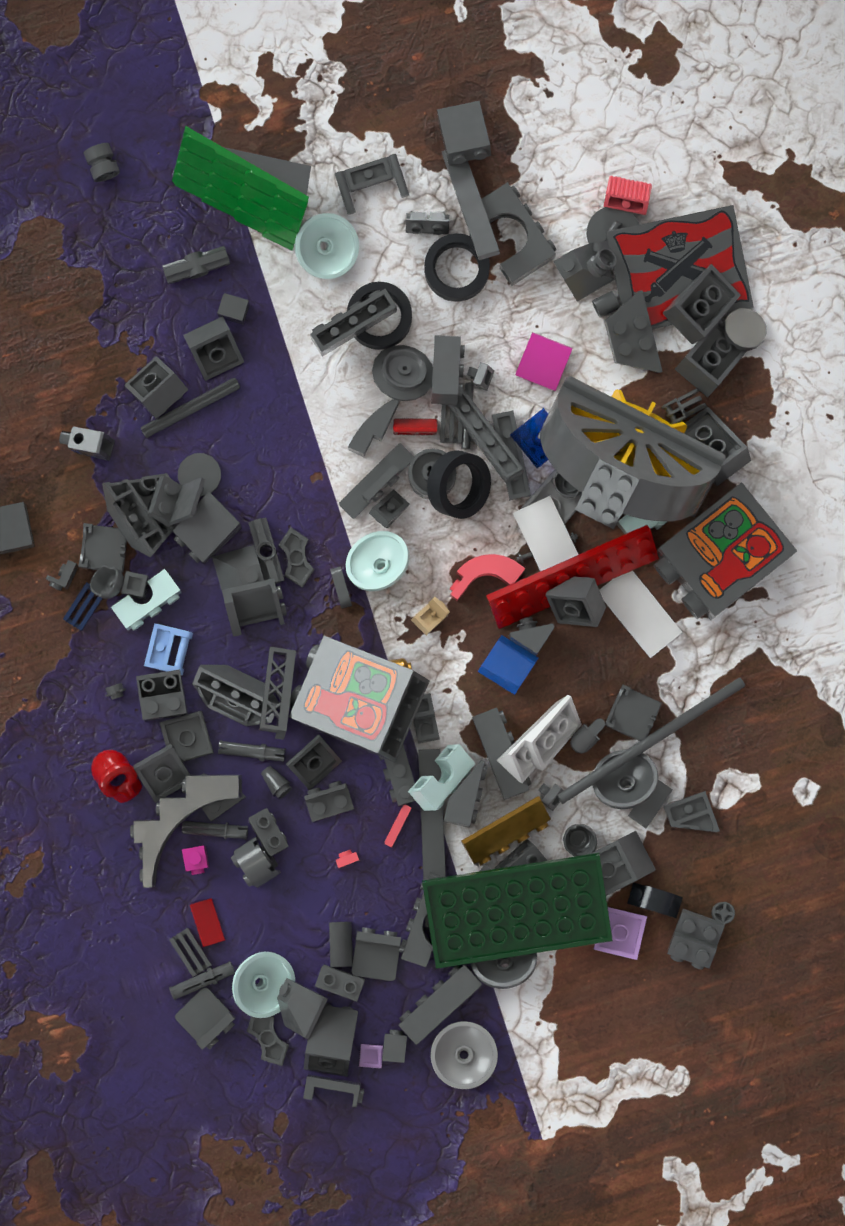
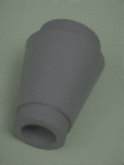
M272 766L267 767L261 773L274 797L276 796L278 799H281L292 790L290 782L273 769Z

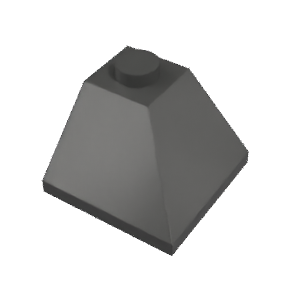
M593 242L576 248L553 261L577 302L615 280L609 270L602 277H595L588 271L587 261L597 253L593 250Z
M254 545L212 557L221 590L264 580Z
M286 978L284 984L280 987L277 997L285 1027L309 1039L328 998Z

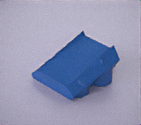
M501 635L478 672L500 685L504 690L515 695L539 658Z

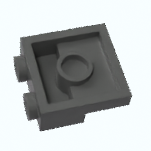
M682 909L669 943L667 954L671 955V959L677 962H683V960L692 962V966L697 969L710 968L725 923Z

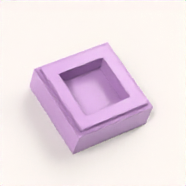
M361 1044L359 1067L382 1068L383 1046Z

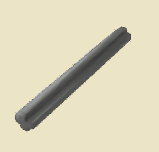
M232 378L141 427V431L148 438L240 389L237 379Z

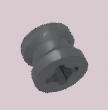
M719 902L713 906L711 916L714 920L727 924L734 919L735 910L730 903Z

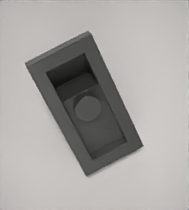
M393 490L375 505L369 514L383 527L388 528L410 504Z

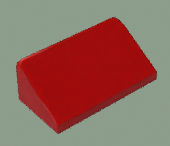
M395 418L393 420V434L437 435V419Z
M212 898L191 904L190 908L203 947L224 941L225 938Z

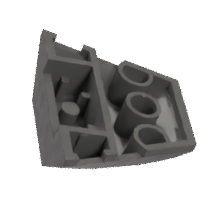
M165 473L145 476L135 480L125 479L121 482L103 483L107 511L132 548L151 557L179 524L176 523L167 527L148 515L159 477L163 475L169 477V475Z

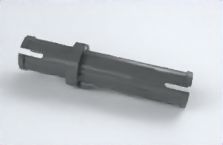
M222 740L219 742L220 749H218V754L258 758L259 761L266 759L284 762L286 748Z
M228 961L214 969L210 967L207 969V972L172 987L170 986L169 990L173 999L177 1000L212 983L216 985L219 980L235 975L236 972L232 962Z

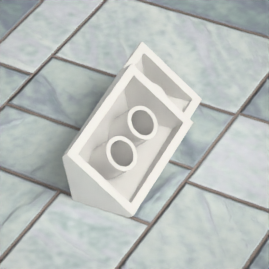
M567 695L553 704L497 759L519 782L523 783L535 768L543 771L582 725L572 697Z

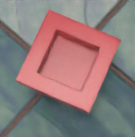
M351 850L338 854L339 859H336L338 868L359 861L357 853H352Z

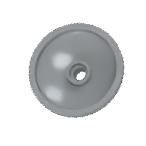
M466 1021L452 1023L438 1033L432 1044L431 1063L433 1069L444 1083L454 1088L471 1089L483 1084L490 1078L497 1064L498 1052L493 1037L486 1029L476 1023ZM462 1050L468 1052V1057L462 1059L459 1055Z

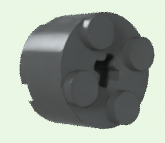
M256 836L234 850V855L231 859L237 868L241 867L245 873L243 879L247 885L259 888L279 875L281 871L275 869L278 864L274 856L269 857L263 846L258 843L259 839Z

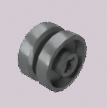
M435 448L425 449L416 454L410 462L408 470L410 486L417 495L424 499H429L427 493L428 474L435 462L446 453L443 450ZM456 468L449 476L446 487L447 494L454 487L457 474Z

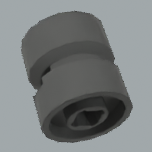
M110 143L97 144L83 152L87 164L92 166L90 172L94 182H103L119 175L118 164L116 160H112L114 154Z

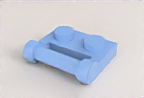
M154 623L144 666L165 672L180 669L181 676H183V664L189 640L192 639L193 633ZM179 636L181 640L175 664L171 666L168 665L174 637Z

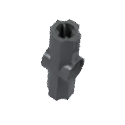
M222 246L203 253L198 251L188 254L184 259L163 265L162 267L169 285L187 278H200L207 275L209 271L230 265L226 249Z
M260 518L249 522V528L264 580L274 578L275 584L285 581L267 518ZM268 546L272 548L271 556L263 557L260 554L263 547Z

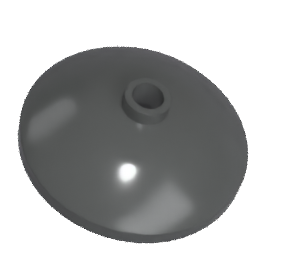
M627 749L608 754L597 764L594 771ZM641 753L592 786L598 799L605 805L615 809H631L642 805L654 794L658 785V771L652 759L646 754Z
M537 953L471 963L476 977L484 984L493 988L508 989L516 987L529 979L537 965Z

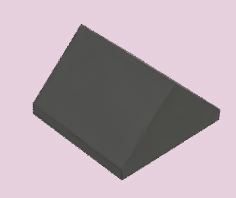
M554 624L510 632L509 640L537 656L552 633Z
M318 734L289 760L286 765L307 789L311 790L337 767L342 760Z

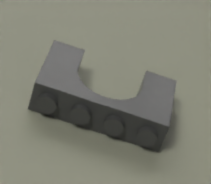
M507 182L481 200L490 223L500 218H511L518 221L526 231L527 242L524 248L501 263L499 268L509 284L513 286L555 259L556 247L550 239L546 240L543 235L544 229L540 223L533 221L531 218L532 212L527 204L523 205L519 200L521 196L516 187H511Z

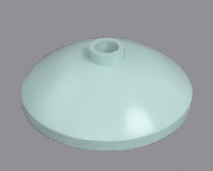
M322 213L312 216L302 224L296 235L295 254L302 268L314 277L321 279L340 277L348 272L357 260L359 253L358 235L354 227L339 215ZM322 242H325L327 245L325 250L320 248Z
M377 531L365 535L353 545L346 559L347 575L352 583L362 590L379 591L395 584L405 573L409 563L408 547L401 537L392 532Z
M259 952L248 957L239 966L233 978L232 993L237 1006L244 1013L255 1018H267L279 1013L280 1007L277 997L280 987L284 984L286 978L295 981L292 966L285 958L273 952ZM260 978L259 983L255 984V981Z

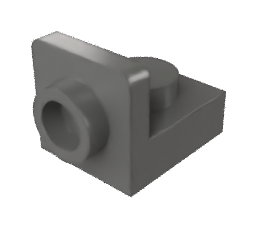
M70 560L66 564L63 563L58 573L61 576L59 580L47 575L46 580L50 582L49 586L59 591L62 590V587L68 590L78 565Z

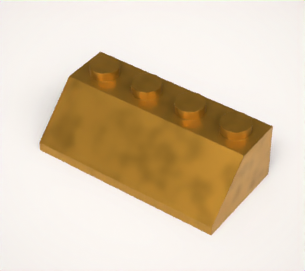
M537 796L461 840V843L473 864L478 862L481 866L490 861V855L496 851L500 855L509 850V844L515 840L519 844L530 837L528 833L534 829L540 832L549 826L547 822L551 818L540 797Z

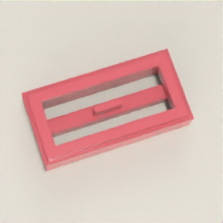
M406 804L402 806L384 842L385 845L391 848L412 809Z

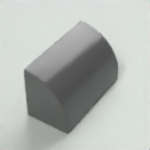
M329 922L330 967L353 966L352 922Z

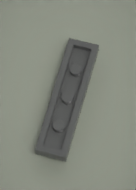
M514 411L492 414L494 430L525 469L523 474L506 483L509 501L530 497L531 492Z

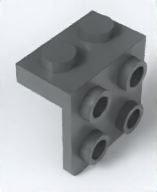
M363 927L362 932L357 931L352 974L354 976L387 981L395 980L401 937H397L398 932L384 931V935L375 934V929Z
M206 987L202 988L175 1015L178 1023L197 1041L196 1044L202 1050L206 1047L210 1050L219 1041L216 1037L222 1031L226 1034L235 1025L232 1021L236 1018Z

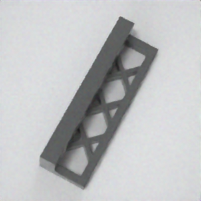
M270 647L259 730L276 732L275 739L284 740L287 731L296 650ZM273 654L285 656L284 663L279 667L273 661ZM278 672L282 677V683L276 687L270 678ZM274 693L280 698L279 704L275 707L268 701V697ZM273 713L277 718V726L265 724L266 717Z

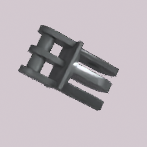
M698 388L661 406L662 409L666 410V417H669L671 420L670 424L679 423L707 407L706 403H703L685 412L686 409L701 402V396L681 404L682 401L699 393ZM677 402L679 408L672 410L671 405ZM681 411L683 416L677 419L675 414Z
M599 718L589 727L583 724L571 738L570 744L573 751L581 754L589 751L600 740L597 734L604 728L605 721Z

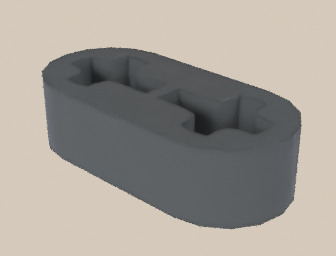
M341 566L330 569L341 609L351 607L352 604Z

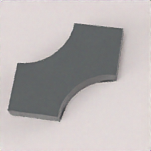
M290 527L278 545L285 552L288 559V567L284 576L303 588L315 571L307 562L305 556V549L309 539Z
M251 1016L246 1032L255 1036L259 1041L262 1049L261 1060L283 1066L289 1044L283 1042L277 1036L274 1029L275 1016L267 1018Z

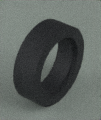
M449 234L439 238L429 248L424 264L425 278L431 290L439 297L448 301H465L480 293L487 283L490 270L489 258L478 259L469 235ZM451 248H463L474 255L479 270L476 278L469 285L454 288L444 284L439 279L435 265L437 259L444 251Z
M371 282L360 287L352 295L347 306L348 311L350 306L356 302H363L374 291H382L385 288L392 300L398 305L401 312V320L393 332L384 336H375L364 331L354 337L360 344L371 349L382 350L396 346L406 337L412 323V308L408 297L400 288L387 282Z
M459 450L447 452L435 462L430 471L427 482V493L430 503L441 514L458 519L469 518L479 512L486 503L491 489V474L486 462L481 457ZM466 464L472 474L471 489L464 501L453 505L447 497V482L450 474L456 467Z

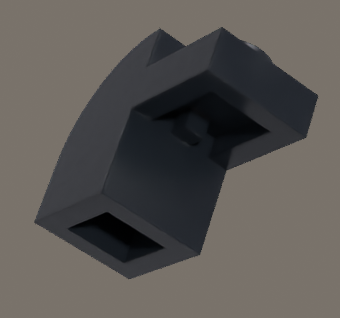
M633 882L627 904L677 919L683 897Z

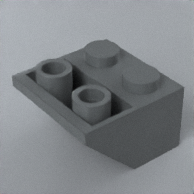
M180 669L136 676L143 721L188 715Z

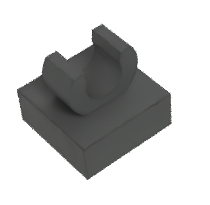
M480 362L478 369L469 367L467 376H471L470 378L474 380L473 383L479 389L488 391L495 370L488 364Z
M543 783L539 791L545 797L541 801L553 811L560 803L557 794L564 790L557 784L549 788Z

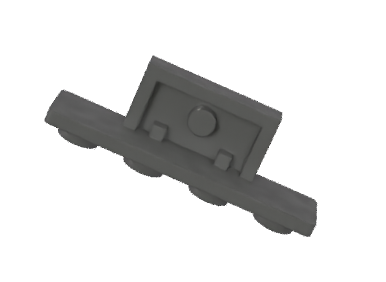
M399 443L339 502V506L352 519H355L372 501L376 502L383 496V490L388 485L391 487L399 480L400 477L398 475L410 464L414 456Z

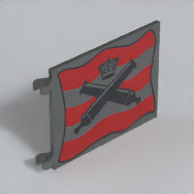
M734 205L607 231V241L593 244L595 252L608 248L617 258V264L613 267L620 305L627 302L637 291H643L652 329L673 325L663 315V312L710 264L741 295L726 313H731L740 308H754Z

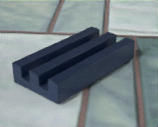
M87 582L63 618V620L80 631H83L103 598L97 597L79 625L77 621L95 595L91 591L73 620L70 619L88 589L91 590L90 584Z

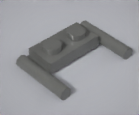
M396 154L335 173L348 215L356 212L350 191L361 190L395 178L401 198L409 196Z

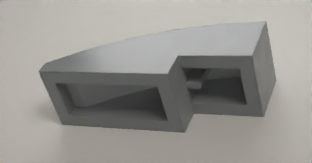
M392 399L376 410L356 432L348 446V450L364 457L373 438L382 441L400 404V400Z

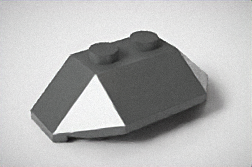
M201 664L192 685L197 689L201 699L208 708L245 726L260 724L265 683L229 665ZM274 694L268 697V701L273 707L279 704ZM272 713L267 716L265 723H271L275 715Z

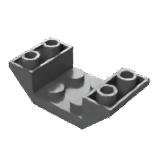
M637 831L590 853H599L606 896L656 870Z

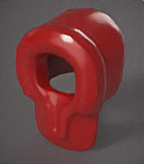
M104 750L93 759L91 765L92 776L104 795L124 803L133 799L141 791L142 784L138 779V775L122 753L116 750ZM124 774L126 779L121 785L113 786L110 783L115 777Z

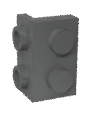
M267 808L248 818L250 825L269 857L289 847L284 833L276 825L274 815Z

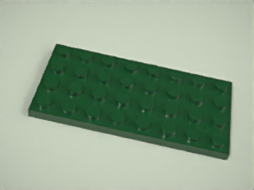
M599 853L422 880L436 969L613 941Z

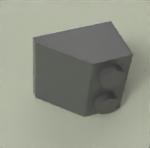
M223 316L183 335L205 381L244 363Z
M157 356L124 385L156 419L164 414L174 402L179 400L188 391V388L178 376Z
M573 577L546 593L547 600L558 623L598 627L606 605L594 578Z

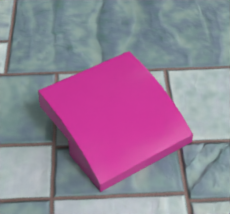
M532 332L515 375L556 391L573 348Z

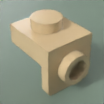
M434 597L411 621L427 636L446 618L450 611L442 601Z

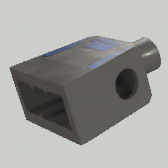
M73 427L71 432L62 431L59 438L60 444L68 445V448L77 454L110 461L115 442L113 438L104 432Z

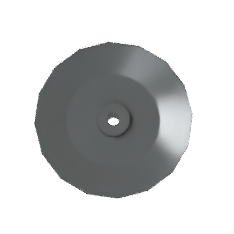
M397 345L380 352L374 360L372 374L374 382L381 392L392 399L411 401L426 395L432 387L433 365L427 356L418 349L406 345Z

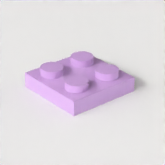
M608 907L613 941L594 944L593 950L637 960L647 916Z

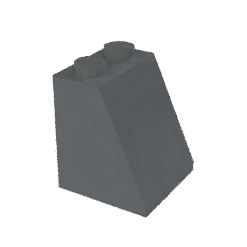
M210 492L197 504L198 510L196 514L191 518L181 521L173 530V533L176 535L173 539L182 548L186 545L191 550L189 553L190 557L196 563L201 561L204 565L242 529L241 524Z
M328 1003L325 1004L307 1041L304 1070L348 1076L358 1011L351 1007L344 1006L338 1008L332 1007Z

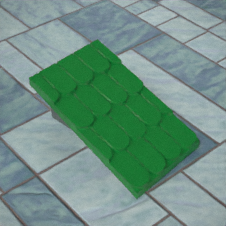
M185 126L172 182L178 188L201 198L202 202L233 216L237 222L262 233V237L292 251L308 204L309 196H307L311 166L225 148Z

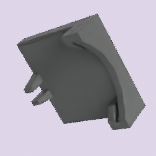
M84 523L82 549L78 567L98 570L103 565L108 567L114 566L121 573H124L127 540L120 529Z
M622 685L607 717L605 726L641 741L648 736L653 727L662 703L634 691L626 685Z

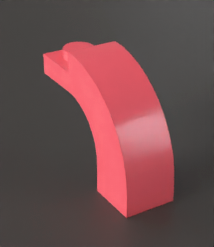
M488 554L475 557L458 569L456 574L462 580L457 579L450 587L452 591L450 597L458 601L469 585L482 576L496 577L509 586L517 582L524 573L525 568L513 559L502 555Z

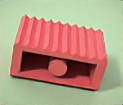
M611 175L603 207L646 215L652 185L651 183L626 180L625 178L613 177Z

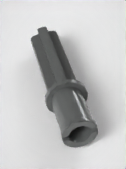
M184 821L182 823V833L224 837V840H227V838L247 840L248 826L229 825V822H226V824Z

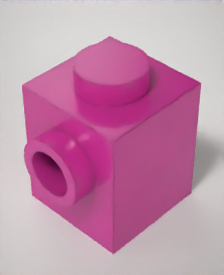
M206 846L182 849L186 872L191 871L192 875L205 873L204 869L209 868Z

